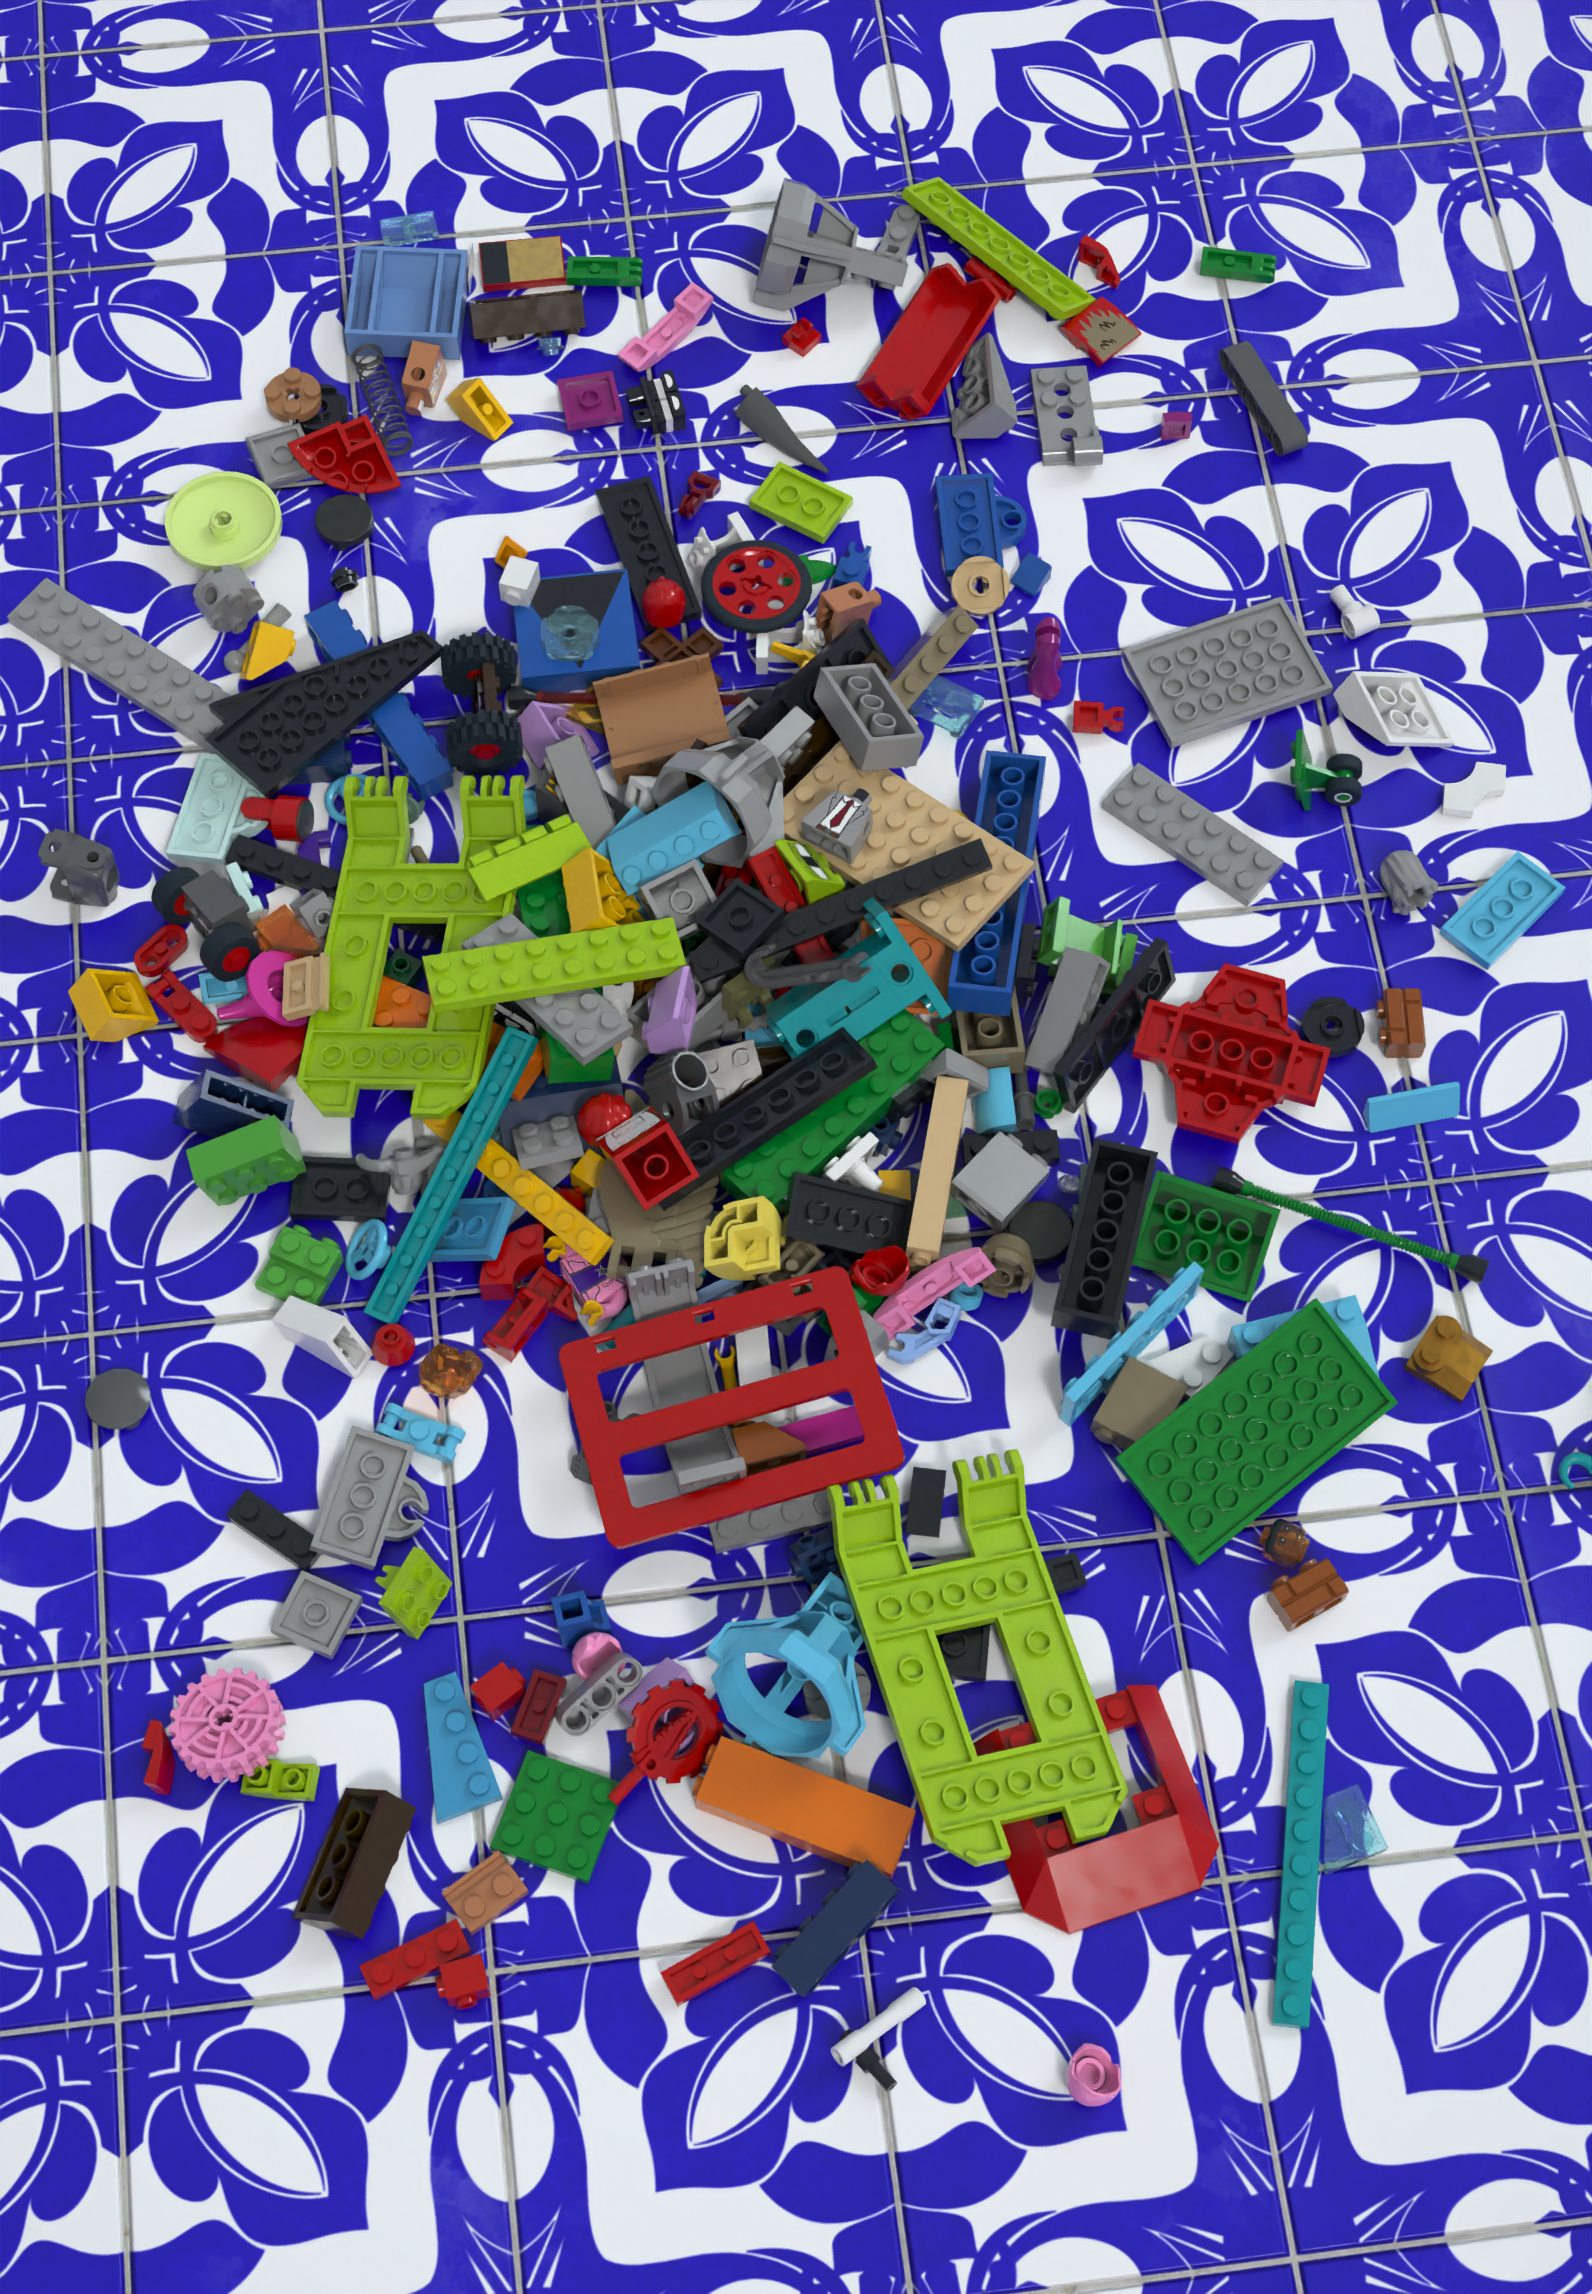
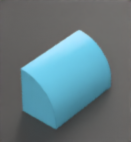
M1010 1067L988 1069L989 1089L972 1097L976 1134L998 1133L999 1131L1002 1133L1015 1132L1016 1116Z

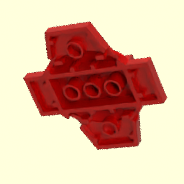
M1224 963L1203 991V995L1196 1002L1190 1003L1188 1001L1178 1007L1153 999L1148 1000L1132 1057L1162 1065L1161 1071L1165 1072L1174 1086L1176 1126L1178 1128L1239 1144L1262 1111L1276 1104L1282 1105L1284 1099L1315 1107L1331 1048L1302 1041L1296 1030L1292 1031L1289 1028L1285 979Z

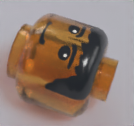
M1277 1519L1272 1527L1265 1525L1258 1544L1264 1546L1262 1555L1266 1560L1286 1568H1292L1295 1563L1301 1565L1310 1539L1306 1538L1307 1533L1303 1527L1284 1519Z

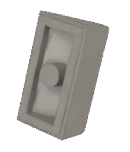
M949 1048L944 1049L923 1072V1078L936 1084L937 1075L969 1080L967 1099L989 1089L988 1069Z

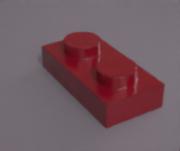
M534 1669L511 1728V1736L544 1746L555 1717L556 1709L568 1684L567 1679Z

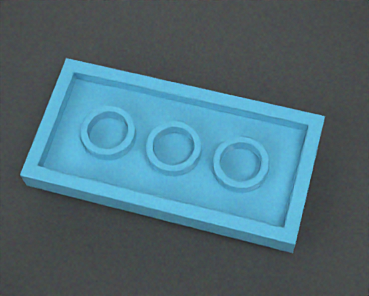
M1517 851L1441 927L1440 934L1488 970L1564 893L1566 887Z

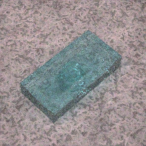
M433 211L379 220L384 246L394 247L439 239Z

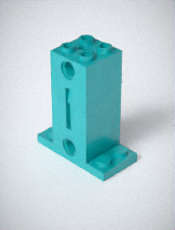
M873 897L862 905L867 911L863 917L875 932L835 959L851 958L857 952H865L869 956L859 965L863 968L872 966L873 969L855 983L842 979L795 986L765 1007L770 1016L765 1021L781 1043L787 1041L782 1046L792 1060L841 1027H844L858 1041L916 1000L930 1014L935 1011L942 1019L952 1013V1010L887 911Z

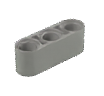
M619 1652L612 1655L557 1707L555 1717L559 1726L572 1736H581L588 1732L639 1684L643 1676L641 1664L628 1653ZM627 1662L631 1663L632 1669L630 1674L625 1678H618L617 1671L620 1665ZM600 1686L606 1687L605 1697L597 1702L592 1701L593 1691ZM574 1710H580L581 1718L578 1723L567 1725L566 1719L568 1714Z

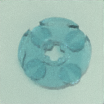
M573 605L558 607L554 610V614L548 618L546 616L541 622V644L550 659L568 662L588 660L593 656L594 650L599 644L600 631L598 621L595 617L593 619L587 610L582 607ZM570 629L573 630L574 634H576L573 637H566L562 635L567 634V631Z

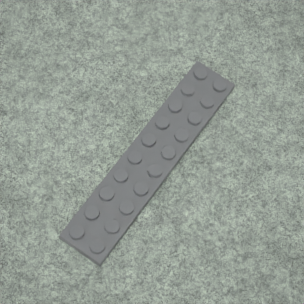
M45 578L7 616L9 623L208 752L215 754L207 747L205 740L223 726L224 723L211 713L209 705L212 702L231 696L230 694L48 578Z

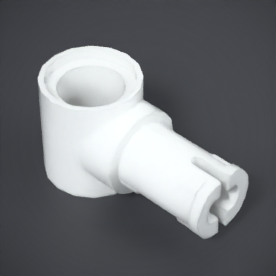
M1339 585L1331 591L1330 598L1342 612L1341 625L1349 639H1355L1379 628V615L1371 604L1363 606L1359 601H1355L1344 585Z

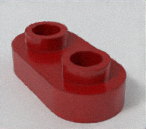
M176 924L166 925L136 951L134 963L137 971L142 976L150 978L162 974L187 950L189 940L184 928ZM171 942H178L175 946H169ZM150 962H156V964L152 966H147V964Z

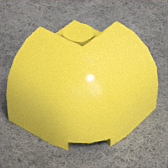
M764 1196L733 1201L723 1205L724 1210L714 1218L710 1226L706 1225L704 1235V1268L713 1275L727 1280L749 1281L756 1280V1274L780 1270V1245L785 1244V1238L781 1237L782 1221L775 1206Z

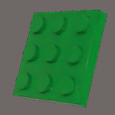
M528 1750L491 1842L490 1849L495 1852L499 1850L503 1855L589 1885L618 1806L614 1805L607 1796L620 1782Z

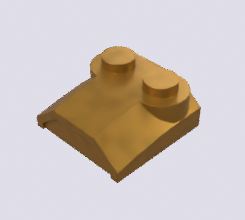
M1437 1315L1416 1346L1404 1370L1462 1403L1493 1350L1462 1330L1460 1323L1455 1318Z

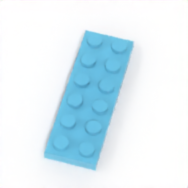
M1194 1261L1187 1269L1184 1267L1180 1268L1170 1281L1172 1285L1166 1291L1160 1289L1150 1300L1149 1304L1151 1306L1144 1313L1138 1311L1128 1323V1330L1123 1335L1120 1333L1114 1335L1106 1346L1108 1350L1101 1357L1095 1355L1088 1362L1084 1369L1086 1371L1080 1379L1074 1377L1063 1389L1064 1398L1060 1403L1062 1409L1059 1419L1070 1427L1118 1377L1129 1356L1136 1359L1197 1296L1204 1272L1201 1266Z

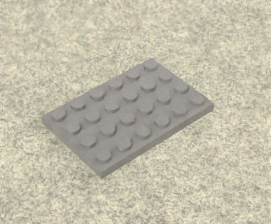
M1283 596L1122 650V658L1170 748L1332 694L1333 690L1329 678Z

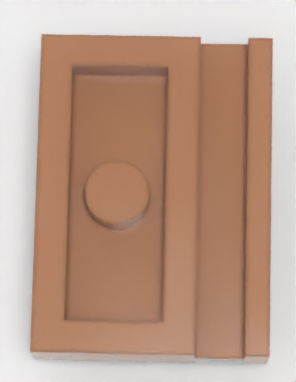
M498 1850L441 1893L473 1936L529 1894V1891Z

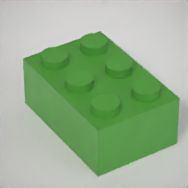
M275 1115L186 1150L194 1183L218 1206L233 1204L238 1198L251 1193L263 1192L268 1186L278 1182L291 1181L297 1175L306 1172L297 1138Z

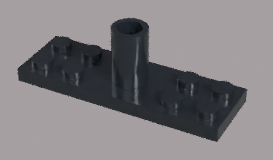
M856 618L788 681L780 682L775 687L773 694L737 726L742 737L755 738L760 741L796 706L815 721L822 712L813 697L820 668L860 664L868 652L875 650L891 666L864 618Z
M1156 937L1151 945L1143 950L1138 962L1132 969L1126 972L1123 981L1106 1003L1097 1002L1088 1027L1081 1036H1078L1073 1041L1072 1047L1065 1057L1056 1063L1053 1074L1064 1110L1071 1113L1077 1111L1140 1028L1148 1000L1160 1001L1176 981L1167 941Z

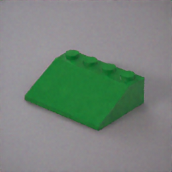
M1157 1170L1148 1195L1133 1265L1173 1277L1180 1268L1184 1267L1187 1269L1195 1261L1204 1269L1200 1287L1251 1302L1281 1209Z

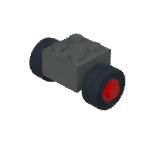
M189 867L175 868L164 874L157 881L151 895L155 909L171 924L183 925L192 922L195 930L204 939L200 948V959L209 972L216 979L223 982L234 981L246 975L249 963L260 954V946L253 936V933L256 931L255 926L247 916V912L250 911L249 906L241 895L237 897L234 894L229 881L225 877L221 879L213 869L200 876L197 871Z

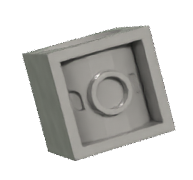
M696 858L641 886L636 893V897L649 921L673 917L680 942L701 931L697 928L695 921L717 899Z

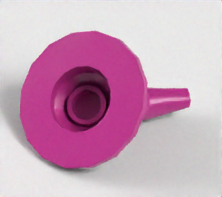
M275 950L260 953L249 963L246 972L248 993L238 1001L217 1008L216 1012L219 1019L267 1017L279 1025L294 1028L309 1024L310 1016L287 1021L282 1016L284 963L297 960V958L289 953Z

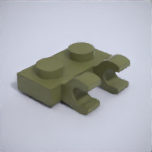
M768 957L762 960L768 969L775 968L776 961ZM745 970L722 986V1009L728 1012V1020L733 1021L735 1018H739L741 1029L746 1028L753 1022L752 1013L747 1007L749 1003L754 1006L760 1002L762 1013L765 1014L767 1013L765 1007L774 1002V998L769 992L770 989L753 985L748 980Z

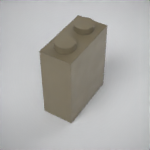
M1129 1356L1093 1418L1090 1432L1094 1433L1095 1437L1105 1444L1113 1443L1125 1450L1183 1403L1188 1386Z

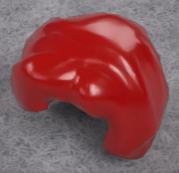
M603 1092L592 1096L578 1111L576 1123L578 1132L587 1144L600 1148L596 1140L633 1117L632 1109L628 1103H625L624 1097L620 1094L611 1095Z

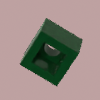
M396 949L385 964L383 976L414 989L425 975L423 962L399 949Z

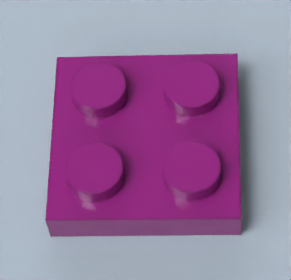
M613 371L557 380L568 431L623 422V412Z

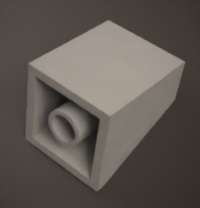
M1001 1131L951 1181V1196L998 1234L1008 1227L1010 1220L1040 1189L1049 1178L1050 1172L1047 1169L1048 1164L1044 1159L1035 1153L1032 1156L1022 1149L1023 1144L1019 1139L1010 1133L1006 1136Z

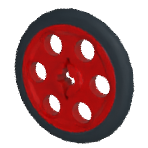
M763 540L743 541L721 550L709 562L704 570L701 581V594L706 607L712 615L727 627L752 634L769 633L791 624L803 613L812 593L811 576L806 565L798 555L787 547ZM768 559L774 565L770 568H762L758 563L761 560ZM734 564H741L745 567V570L735 573L729 568ZM781 578H790L793 584L784 587L779 585L777 581ZM756 584H760V585H761V586H758L757 589H752V587H755ZM723 587H732L735 589V593L725 596L720 593V590ZM773 600H778L784 606L775 610L771 609L768 604ZM743 605H750L755 610L750 614H743L739 611V608Z

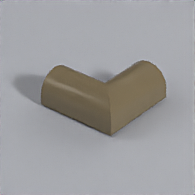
M794 1240L780 1255V1270L762 1273L758 1278V1283L764 1287L809 1274L816 1263L824 1258L825 1254L813 1244ZM811 1283L792 1288L794 1296L813 1291ZM821 1310L798 1317L808 1324Z

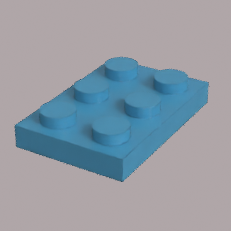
M509 1197L459 1199L428 1262L496 1261L516 1203Z

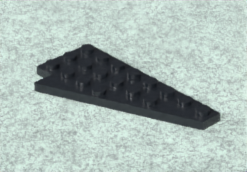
M420 630L212 702L209 705L211 713L221 720L224 725L205 740L207 747L269 799L441 657L440 654L443 651V646L424 630Z

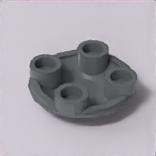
M112 1369L101 1373L91 1382L86 1392L85 1406L90 1419L99 1426L107 1429H134L140 1424L141 1418L144 1417L150 1406L151 1392L147 1381L139 1373L129 1369Z

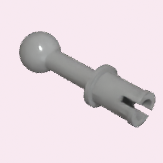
M277 603L262 622L281 627L292 614L282 604ZM249 639L239 650H232L225 655L224 666L227 671L231 673L241 672Z

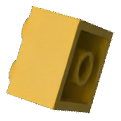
M87 968L68 990V994L90 1041L117 1042L153 1027L159 1022L135 972Z

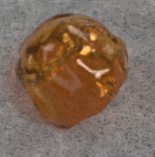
M439 1343L422 1361L418 1372V1383L429 1394L439 1398L456 1399L468 1393L472 1384L477 1379L476 1377L482 1371L483 1363L480 1357L471 1350H466L459 1354L458 1348H452L447 1344Z

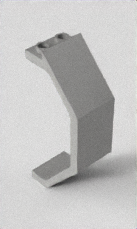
M672 1259L664 1265L655 1267L642 1266L634 1269L633 1272L625 1273L635 1323L699 1305L692 1259ZM701 1315L694 1317L696 1325L702 1323ZM707 1343L643 1361L655 1411L719 1392ZM728 1425L664 1444L680 1495L746 1477L747 1469L744 1457L739 1456Z

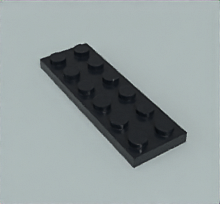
M647 476L595 490L598 505L621 567L628 571L630 591L646 633L655 631L658 628L649 625L646 621L641 598L649 583L657 580L660 576L676 581L685 593L686 606L683 618L679 624L702 618V610L651 477Z

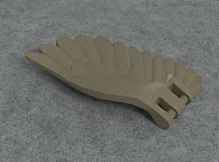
M633 1089L625 1090V1103L629 1104L632 1112L642 1111L651 1106V1099L645 1105ZM606 1160L600 1173L599 1198L609 1236L615 1240L611 1245L606 1278L616 1280L617 1277L626 1278L625 1273L633 1272L638 1267H652L654 1257L666 1259L665 1263L677 1258L684 1260L692 1259L695 1269V1286L699 1288L703 1283V1277H700V1275L706 1269L704 1268V1235L706 1225H711V1220L707 1218L713 1212V1206L710 1204L716 1198L717 1189L715 1187L720 1181V1174L665 1211L662 1210L658 1203L644 1211L611 1167L608 1160ZM621 1252L634 1254L631 1266L620 1264Z

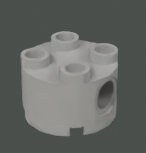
M236 565L219 566L222 571L215 573L211 570L196 584L193 590L194 604L214 630L218 632L232 631L234 634H239L247 628L248 622L263 608L264 600L241 568Z

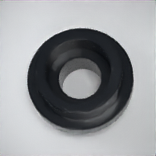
M349 567L340 568L334 572L330 582L337 592L351 591L359 585L357 581L359 574L356 570H351Z

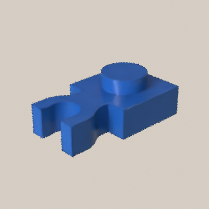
M850 542L849 558L841 556L833 577V586L839 587L856 581L863 587L869 571V563L867 561L870 559L872 546L866 545L864 552L857 553L856 542Z

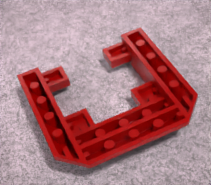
M1127 1685L1125 1690L1095 1699L1108 1734L1135 1726L1159 1786L1132 1795L1130 1798L1140 1827L1077 1847L1076 1843H1072L1064 1819L1035 1828L1032 1818L1001 1825L1011 1852L1010 1857L1004 1860L1023 1913L1068 1935L1200 1890L1220 1845L1156 1685ZM1026 1722L999 1731L997 1728L974 1742L973 1745L977 1756L1034 1744L1037 1741L1030 1722Z

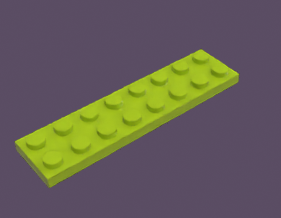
M940 177L904 187L901 197L913 209L920 211L929 218L932 224L939 226L948 233L951 239L966 247L970 254L980 258L991 270L994 269L1008 280L1011 286L1021 290L1028 296L1030 301L1044 308L1052 318L1062 321L1073 317L1097 300Z
M673 917L422 957L434 1013L670 975L683 966H687Z

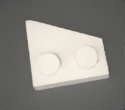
M1206 1335L1148 1361L1146 1365L1187 1385L1188 1389L1185 1399L1188 1400L1222 1373L1233 1359L1234 1353L1209 1335Z

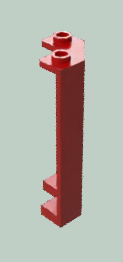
M950 263L931 268L856 387L874 407L881 410L889 407L898 411L899 417L910 421L928 416L1001 299L1000 294L985 277L966 283Z

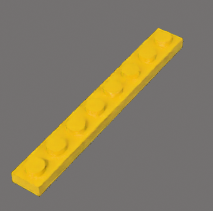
M457 1109L445 1119H425L423 1123L449 1144L463 1113ZM490 1137L476 1168L585 1260L596 1266L615 1240L530 1169L521 1171L519 1160Z

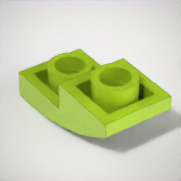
M267 1759L269 1764L266 1767L257 1766L254 1768L255 1774L247 1777L245 1774L243 1775L240 1793L244 1795L280 1800L314 1801L320 1767L315 1764L282 1763L278 1759Z

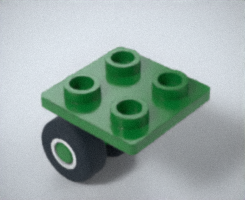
M1303 729L1296 730V741L1291 742L1292 758L1295 759V766L1290 767V780L1292 785L1296 784L1297 801H1302L1304 810H1311L1312 788L1325 787L1326 800L1336 806H1351L1358 803L1362 796V785L1358 781L1362 776L1363 765L1360 758L1352 754H1337L1327 760L1326 769L1313 765Z

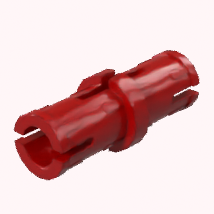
M972 257L966 263L964 272L974 279L987 278L1005 303H1009L1015 297L1017 288L1011 286L994 269L991 270L976 257Z

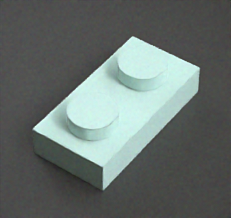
M237 862L226 865L229 881L237 897L241 895L245 899L250 909L247 912V916L251 919L255 928L259 927L262 924L260 913L264 912L259 896L251 895L249 889L253 888V884L248 872H241Z

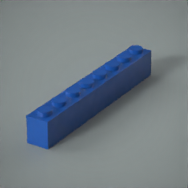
M335 600L304 615L307 633L327 662L368 649L366 646L367 641L362 631L354 629L349 612L346 609L341 610ZM397 692L369 715L366 720L404 776H407L408 782L421 801H425L454 786L452 773L455 770L450 765L448 757H442L439 753L440 748L435 737L432 734L428 736L424 731L425 725L419 714L413 715L409 709L411 706L406 695L403 692Z

